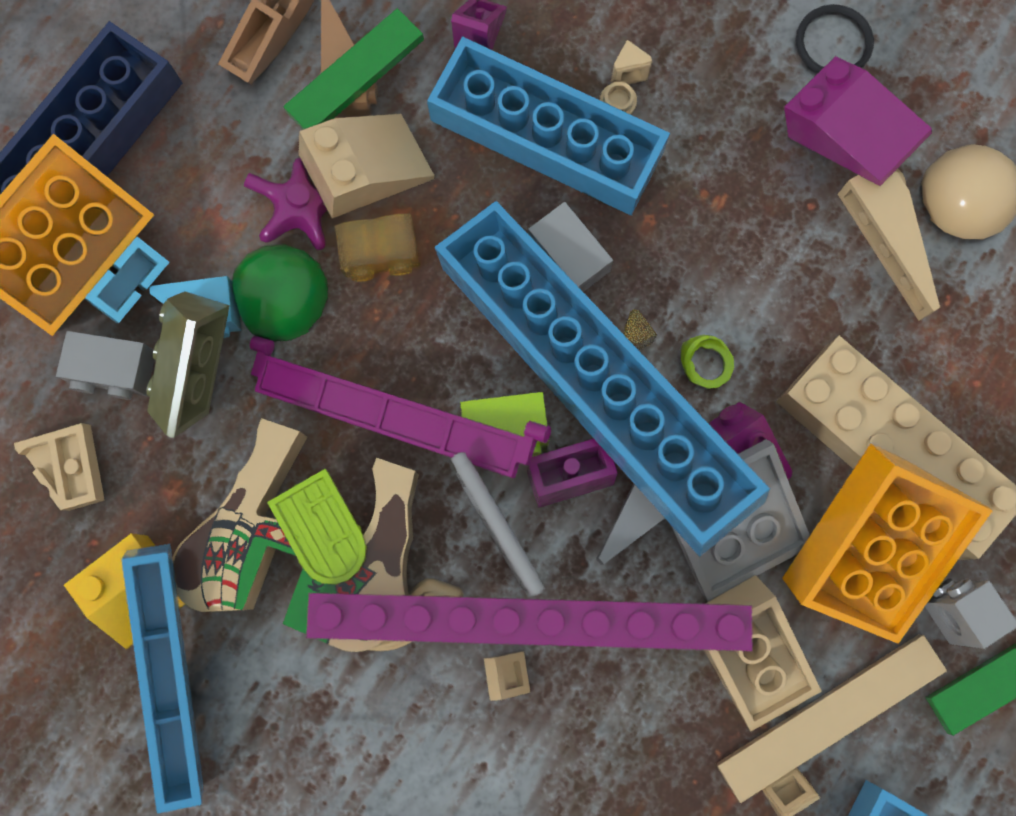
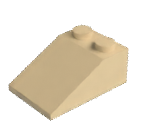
M402 114L334 118L299 131V156L331 218L434 180L435 175Z
M756 575L705 603L752 606V651L704 650L750 731L757 729L822 692L776 596Z

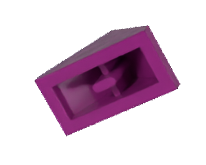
M468 0L452 14L451 24L454 48L456 49L463 36L492 50L507 7L487 0Z

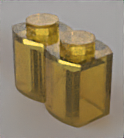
M393 214L373 220H355L335 225L340 270L345 277H351L352 281H368L375 277L374 274L383 271H389V274L394 276L406 275L412 272V268L420 266L415 224L411 214Z

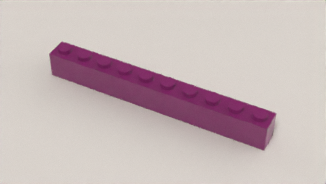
M309 593L306 638L752 651V606Z

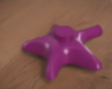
M299 157L294 160L291 177L285 183L270 182L252 173H248L244 187L266 196L274 206L272 218L260 232V240L265 243L271 242L285 232L299 228L306 233L315 249L323 250L326 241L322 230L321 218L328 210L317 189L311 185L309 173L301 158Z

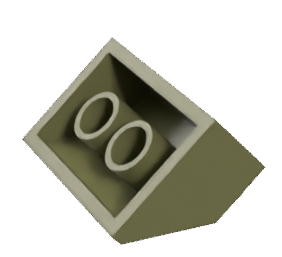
M186 291L168 298L160 310L159 320L163 323L160 339L156 342L153 350V359L156 360L154 375L149 380L146 391L147 396L150 397L147 412L164 434L171 438H175L209 414L230 306Z

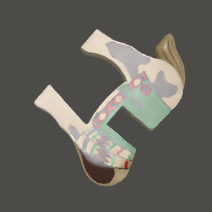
M261 418L257 428V438L253 453L246 465L238 473L231 492L221 506L177 547L172 558L177 595L188 607L201 612L254 609L275 550L278 549L295 555L277 520L266 517V513L269 509L267 502L275 498L307 439V436L300 431ZM376 458L372 468L376 487V502L371 522L363 535L367 550L366 560L360 572L349 581L340 584H323L311 578L302 569L282 623L283 625L307 634L309 593L464 596L460 587L434 578L424 579L410 593L408 591L407 561L413 541L412 504L419 477L416 471ZM318 639L349 652L365 650L389 651L413 642Z

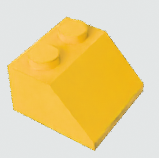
M133 533L129 534L64 584V587L86 618L125 649L133 646L121 559L127 550L155 546L149 536ZM178 597V603H179V609H180V608H182V607H183L184 605H186V604H184V603L181 601V599Z

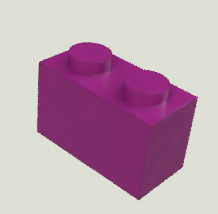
M595 439L534 456L531 459L530 465H527V474L538 508L613 486L617 477V470L613 459Z

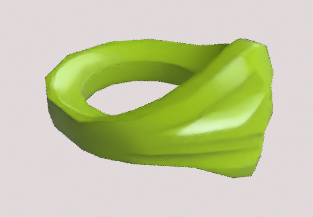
M700 335L690 338L682 344L681 364L689 381L695 385L710 389L719 388L730 380L734 370V358L722 340L712 335ZM700 347L712 349L722 357L724 363L723 371L716 379H704L695 371V366L691 359L694 352Z

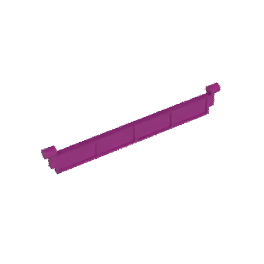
M253 336L250 340V349L257 352L251 375L258 377L255 392L451 458L459 452H465L474 466L510 478L516 477L520 463L530 465L536 442L546 443L551 434V427L529 421L526 424L524 436L272 357L270 355L275 347L272 340L259 336Z

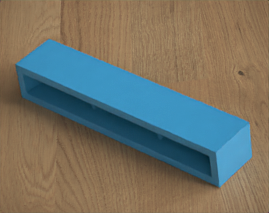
M171 544L127 550L121 560L157 814L202 805L203 778Z

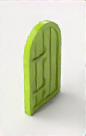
M327 469L296 484L291 489L267 502L297 556L299 564L311 578L323 584H340L349 581L360 572L366 560L367 545L361 527L355 521Z

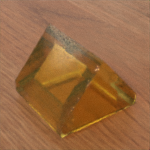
M633 309L630 311L623 334L640 350L653 344L657 333L639 310Z

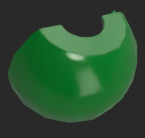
M285 244L265 245L248 253L235 268L232 276L235 301L246 328L254 336L266 338L273 342L292 341L308 333V330L321 317L328 299V281L320 264L306 251Z

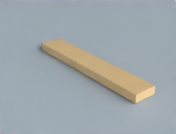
M918 634L716 763V766L736 799L742 803L939 677L947 670L925 636Z

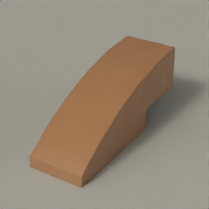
M251 0L218 64L247 83L252 84L266 70L293 36L314 0Z

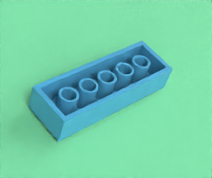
M463 36L427 100L430 120L631 216L664 153L670 135L669 132Z

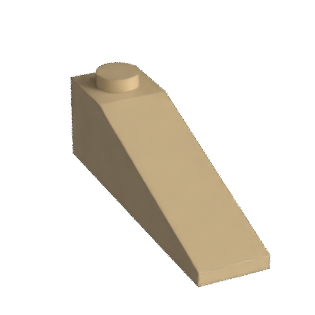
M897 169L881 186L860 175L850 179L840 190L838 196L918 321L924 319L939 309L940 304L912 198L906 186L903 173Z

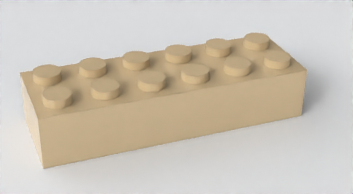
M840 335L821 350L776 401L853 469L869 445L873 444L905 459L992 509V513L958 560L979 559L1016 516V485Z

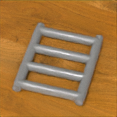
M465 452L455 454L451 461L456 467V476L527 597L539 595L545 587L477 470Z

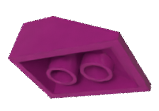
M837 56L784 106L788 138L878 186H881L932 134V128L867 70Z

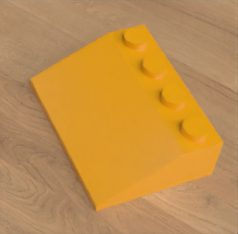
M53 134L0 194V299L53 336L152 219L154 214Z
M870 444L782 579L801 605L899 644L993 510L905 459Z

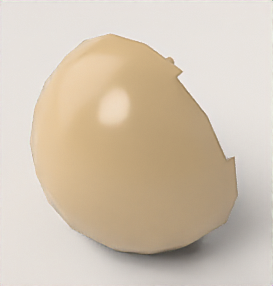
M975 144L961 146L947 151L926 169L920 184L922 186L923 203L931 216L930 220L945 233L961 239H985L1001 233L1014 220L1016 216V165L1000 151L988 146Z

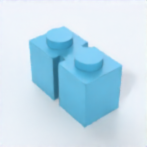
M136 237L112 265L118 272L114 274L108 270L84 299L115 323H119L142 296L136 290L134 291V289L138 286L143 291L147 290L169 264V261L139 237Z

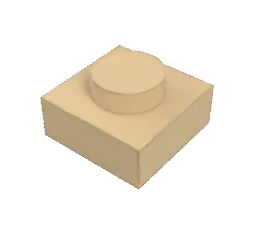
M524 651L484 659L490 701L504 700L530 693Z

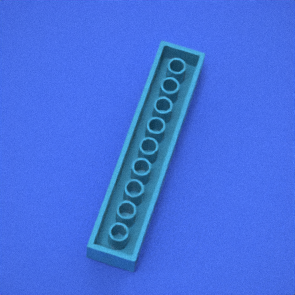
M497 201L435 246L442 269L699 557L765 503L770 488Z

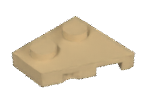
M80 423L14 443L18 454L25 455L34 466L35 470L32 473L40 484L48 488L50 497L60 510L70 511L105 501L91 425Z

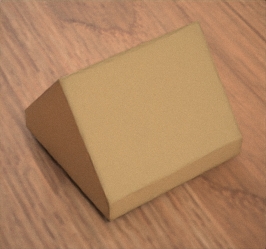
M627 40L614 63L611 84L614 82L633 84L647 81L652 64L651 56Z
M795 768L762 789L777 816H794L820 799L817 792L798 768Z

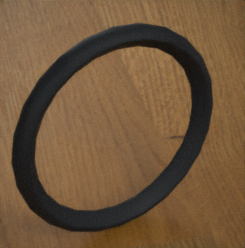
M830 4L818 7L804 17L797 30L796 45L801 59L810 69L819 73L824 67L816 63L807 53L804 44L805 30L814 18L830 12L848 15L860 24L865 33L866 48L861 59L854 65L860 68L866 65L874 49V36L868 21L859 12L844 5Z

